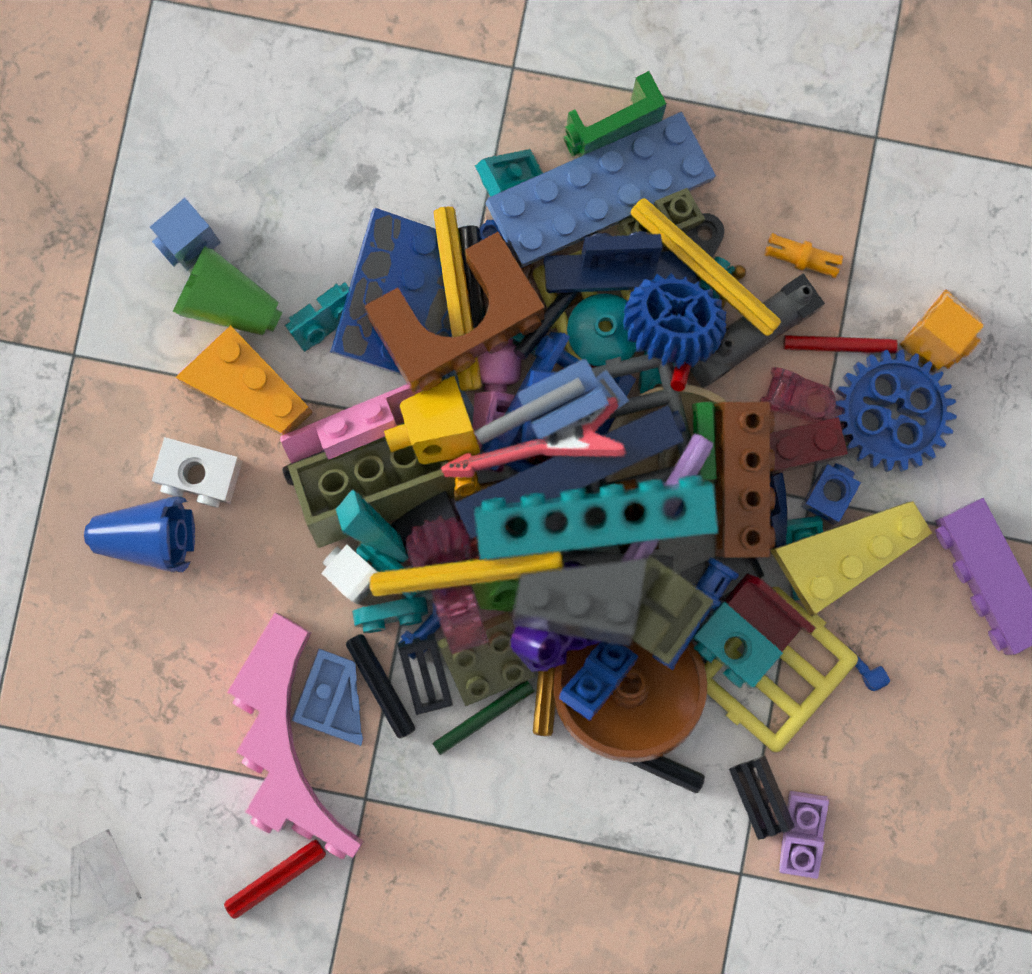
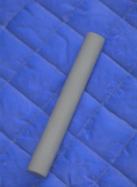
M577 378L475 430V434L482 445L586 391L580 379Z

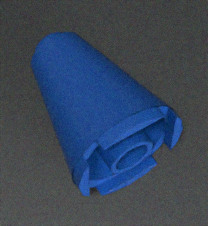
M173 496L94 516L85 527L84 540L86 545L95 554L172 573L184 572L191 562L184 561L187 551H194L195 547L194 515L192 509H184L182 503L188 502L184 497Z

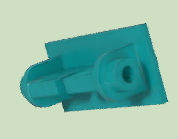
M346 282L341 285L334 284L332 288L316 298L322 307L317 312L309 303L289 317L290 321L285 324V327L304 352L314 345L321 343L326 336L337 329L349 290Z

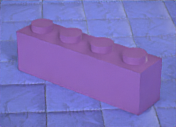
M984 498L975 500L935 520L938 529L935 530L936 536L945 550L950 549L956 561L953 563V568L962 583L967 582L974 595L970 600L975 611L980 617L985 616L992 630L988 631V635L994 647L998 651L1003 650L1005 655H1015L1031 647L1032 589Z

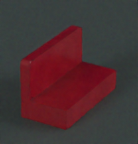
M749 573L744 576L723 601L782 652L800 630L812 634L816 629L765 581Z

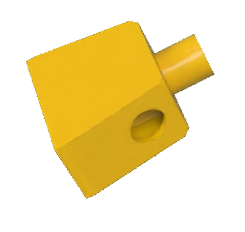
M455 376L441 381L436 387L428 391H421L402 401L400 409L405 424L384 431L391 452L413 446L418 461L421 464L459 458L466 453L474 455L481 452Z

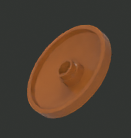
M632 639L630 646L625 647L639 656L637 661L591 720H588L560 700L559 696L562 689L583 667L587 656L598 644L586 646L580 650L567 651L566 664L555 667L553 683L554 700L564 726L582 746L610 760L643 762L661 757L673 751L694 731L706 703V671L699 652L694 649L695 645L692 641H690L672 670L653 658L651 652Z

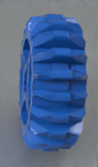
M670 273L664 279L656 274L652 281L644 279L639 287H635L631 292L624 308L623 329L628 331V341L636 342V352H648V361L656 357L661 359L663 366L668 362H674L679 369L686 362L691 367H694L699 360L706 362L711 354H715V351L719 349L726 332V311L722 310V300L713 298V289L703 290L701 288V281L693 284L688 282L687 276L680 280Z

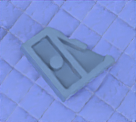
M318 648L291 720L361 746L363 737L361 733L355 662Z

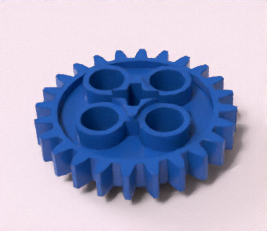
M884 350L881 353L880 362L871 354L866 358L867 367L860 362L853 366L857 376L846 373L843 376L844 381L849 387L839 386L835 391L844 397L843 400L835 401L832 407L842 410V414L837 417L840 419V424H844L845 427L842 430L843 436H849L851 439L846 448L847 450H851L854 447L859 449L856 457L857 461L862 460L867 455L871 457L870 468L872 469L880 461H883L885 472H889L893 469L894 463L897 462L899 470L904 472L908 470V460L918 468L923 465L921 454L928 460L934 459L936 455L932 446L938 449H943L946 446L940 435L949 436L954 432L945 425L946 422L957 418V415L947 412V408L955 404L956 400L945 398L944 395L952 386H940L938 381L944 373L942 371L934 375L929 373L932 367V362L930 361L922 367L919 366V354L917 353L908 361H905L904 350H899L894 360H892L888 350ZM883 378L891 384L892 389L889 396H883L877 392L875 388L876 379ZM912 392H919L926 398L924 410L917 409L911 404L910 397ZM868 397L880 406L866 404L863 398ZM895 403L898 405L897 412L903 415L893 419L891 418L892 411L884 407H889ZM868 412L876 416L878 428L875 431L868 430L863 426L861 420L863 413ZM908 416L924 419L925 425H920ZM899 426H905L912 431L913 441L910 445L903 444L898 439L897 430Z

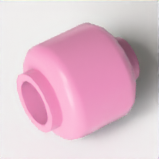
M508 339L509 343L496 353L489 354L487 351L478 356L482 384H485V391L506 392L507 385L515 384L520 380L521 358L514 353L516 345L513 344V339Z

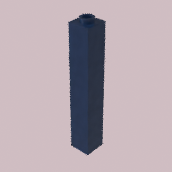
M667 405L602 435L605 438L623 444L626 452L624 456H556L454 504L471 539L477 536L475 507H481L483 500L505 498L506 504L522 502L521 496L536 493L545 494V499L561 497V491L585 487L683 442L684 439L681 433L687 431L678 410L671 412ZM512 516L506 522L515 519L519 516Z

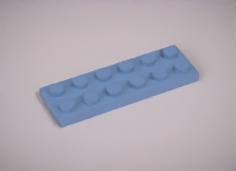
M679 112L487 198L485 204L510 252L520 268H523L543 259L545 256L552 255L584 240L585 237H591L619 224L621 220L631 217L630 212L632 208L643 198L654 204L656 200L685 188L691 191L709 183L716 175L683 113Z

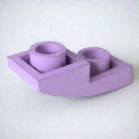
M796 791L789 792L787 809L795 827L783 833L779 866L780 873L818 879L824 848L823 832L829 805L827 796Z

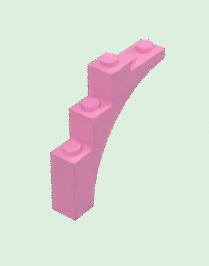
M274 613L227 692L236 697L233 704L250 714H253L255 709L260 712L237 750V753L244 757L242 763L258 773H262L264 769L269 771L247 808L246 813L253 817L250 821L253 825L267 833H271L272 829L277 832L281 831L287 821L290 820L294 823L291 828L307 839H312L313 835L326 842L324 848L341 859H344L346 855L353 858L364 841L341 825L319 801L303 773L294 747L290 719L292 686L300 656L311 632L283 615Z

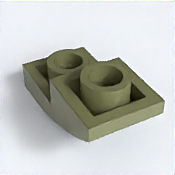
M688 188L658 199L653 204L684 233L692 230L705 220ZM632 216L621 220L617 226L621 236L640 231L651 234Z

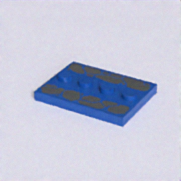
M378 208L372 210L330 353L402 376L368 319L365 305L397 287L424 328L439 336L452 337L435 228Z

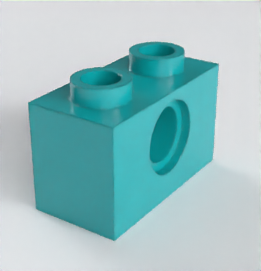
M725 602L721 603L719 608L717 607L693 637V640L697 642L694 649L708 662L712 663L716 659L727 669L722 674L738 688H741L744 684L748 688H754L783 654L782 651ZM731 637L739 638L744 645V652L738 659L729 658L724 650L726 641Z

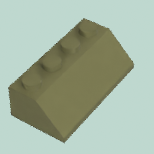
M386 437L329 460L325 452L288 465L307 527L318 548L350 537L342 532L336 508L352 490L359 493L387 522L400 518L417 505L444 491L447 492L450 499L455 497L454 487L456 485L454 477H445L441 470L444 465L448 464V460L421 464L418 461L413 446L391 452Z

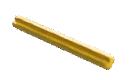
M643 198L635 204L630 212L631 216L651 234H661L663 245L762 334L769 336L778 328L781 323L779 317L652 203Z
M445 206L434 210L433 214L452 337L467 334L474 329L456 211L454 207ZM478 357L475 358L476 361L471 367L458 372L461 391H475L482 387Z
M560 551L377 572L370 575V589L373 595L381 596L517 579L523 574L563 569V558Z

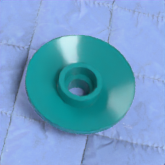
M596 294L582 300L570 314L567 324V335L570 336L569 344L575 354L581 359H586L590 365L603 366L606 365V360L621 357V361L627 360L636 352V342L628 341V331L623 329L624 308L627 302L625 299L612 294ZM602 321H608L612 324L613 328L608 332H603L599 329L598 325Z

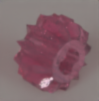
M439 516L435 521L425 519L423 526L412 527L413 534L406 537L407 555L413 568L464 562L472 557L470 536L464 524L458 523L455 517L444 520L442 516Z

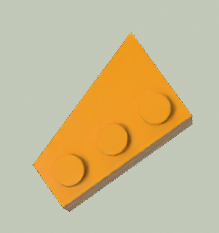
M945 289L899 345L912 356L916 353L919 354V362L923 365L929 361L932 362L930 371L935 373L943 366L949 369L963 357L966 358L981 341L976 335L983 328L984 324L975 312Z
M231 325L175 377L182 384L281 436L297 429L313 413L307 404Z

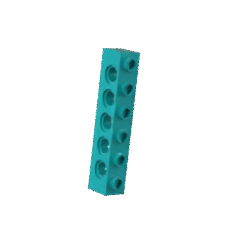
M701 475L680 477L678 478L679 484L663 485V480L643 481L639 483V488L624 490L622 484L602 486L600 487V493L584 494V489L564 490L560 492L561 497L545 499V494L536 493L521 496L522 502L507 504L505 498L486 499L482 501L481 507H475L480 560L718 533L713 485L708 480L703 481ZM673 497L682 499L683 509L678 515L667 516L664 514L663 506L668 499ZM632 502H639L644 505V514L638 520H627L624 517L625 507ZM591 507H601L605 510V518L598 525H590L584 521V515ZM553 511H560L567 517L565 525L557 530L550 529L544 524L546 516ZM512 516H521L528 524L522 533L512 534L505 528L506 521Z

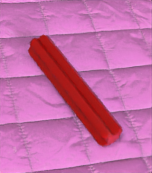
M318 840L311 841L226 900L224 907L233 919H237L326 856V852Z

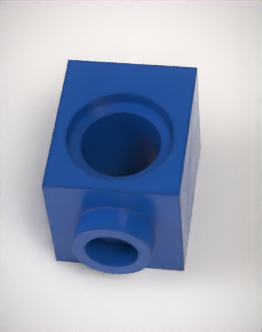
M835 463L833 467L827 464L821 468L800 507L816 516H820L821 519L832 525L837 524L843 517L861 482L853 478L855 473L849 468ZM826 482H834L840 487L841 496L838 501H830L825 497L823 488Z

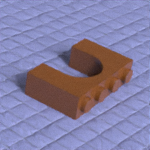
M499 232L465 250L466 263L489 301V307L484 319L469 333L456 337H444L428 331L420 324L398 287L365 305L368 319L412 393L420 389L428 391L436 387L442 381L441 377L453 370L458 373L468 369L475 363L476 357L487 351L489 354L500 351L509 343L508 339L519 333L527 335L541 326V320L545 319L543 303Z

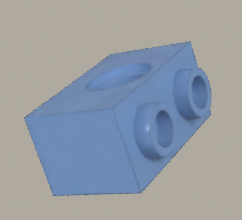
M183 198L150 226L158 236L152 241L173 267L180 262L187 271L195 265L204 246L214 249L221 243L210 226L186 198Z

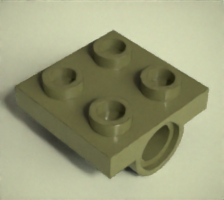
M650 555L646 561L633 640L669 665L714 601Z
M504 612L437 641L465 706L535 677L534 672L530 671L511 648V637L515 627L512 625L509 612Z

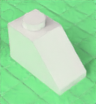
M348 545L342 550L337 546L323 561L326 568L322 574L351 602L359 605L371 591L370 575L377 573V571Z

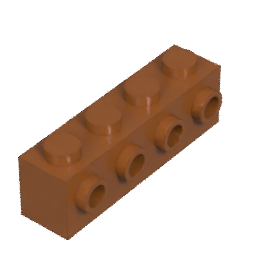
M770 402L714 403L715 509L718 533H715L716 557H770V549L774 547L775 531L773 526H770V510H773L775 506V492L770 487V472H773L775 467V454L773 449H770V434L774 432L775 416L774 412L770 411Z

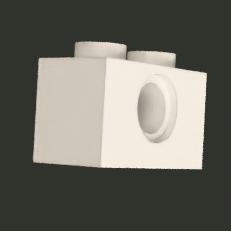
M164 437L152 481L162 485L160 490L162 493L183 497L185 491L198 495L196 502L218 508L220 501L231 504L243 461L236 456ZM195 465H203L205 468L204 479L198 484H191L188 480L189 470Z

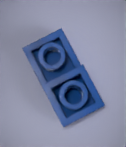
M608 642L599 643L587 656L583 667L562 689L559 699L588 720H591L615 691L639 656L624 645Z

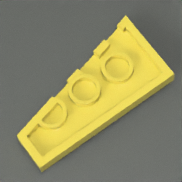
M911 501L834 527L828 531L800 539L788 545L771 549L770 551L808 614L814 615L931 535L932 531L915 503Z

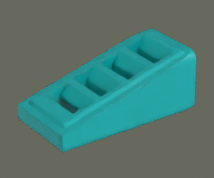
M352 490L336 508L342 532L404 563L408 555L400 534L359 493Z

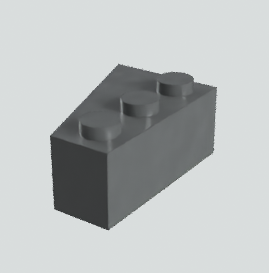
M647 559L523 574L520 577L512 625L630 646L635 633Z

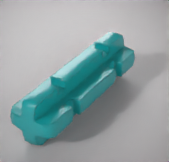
M361 543L356 550V553L362 559L372 563L371 567L377 572L406 569L395 559L364 543ZM419 591L405 592L402 594L406 596L408 599H412L417 595Z

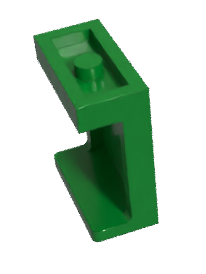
M650 71L635 78L631 98L632 105L588 127L583 125L575 109L568 112L567 125L564 126L567 135L563 139L572 157L576 155L581 157L663 120L667 103Z

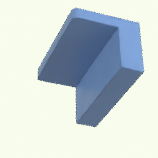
M582 359L518 392V398L522 406L577 378L580 379L586 391L530 420L539 440L609 404L586 359Z

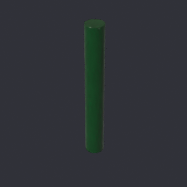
M528 680L520 683L434 741V747L440 755L444 754L535 692Z

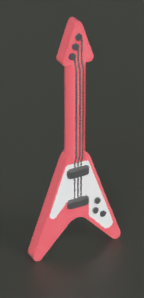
M615 397L607 399L608 405L540 440L536 439L476 456L466 453L444 465L441 470L445 477H473L475 471L540 454L547 456H624L626 452L623 444L595 434L596 430L619 407Z

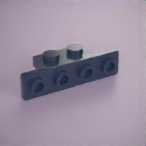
M642 231L622 236L598 233L591 237H585L580 255L545 256L543 262L547 293L634 290L635 287H639L644 279L652 281L656 274L666 279L672 273L676 279L682 280L687 276L688 282L693 284L697 282L696 273L671 251H662L661 234H649Z

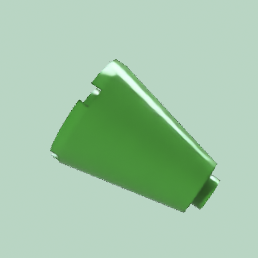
M206 246L203 247L173 309L174 313L182 317L224 327L231 325L234 329L262 336L266 329L271 332L274 331L282 315V312L276 309L279 302L214 249Z

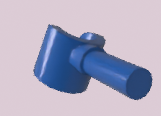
M858 657L855 667L859 670L869 690L878 691L890 683V679L882 666L870 670L867 664Z

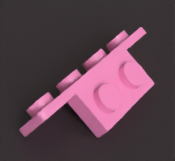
M408 384L282 435L280 437L282 446L291 464L323 450L328 460L385 437V430L404 423L400 409L401 402L422 390L420 389L412 393Z

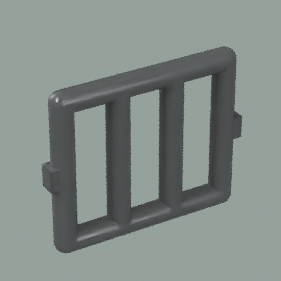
M647 354L621 361V357L606 360V365L591 368L595 377L607 370L613 379L658 368L663 390L628 398L629 401L613 412L608 419L668 405L671 412L678 410L687 431L681 433L684 441L677 444L681 457L691 439L681 394L670 387L674 373L673 362H668L663 366L661 359L656 357L648 361ZM675 466L600 484V480L585 486L587 494L599 493V485L636 479L638 485L640 482L648 480H663L664 483L668 480Z

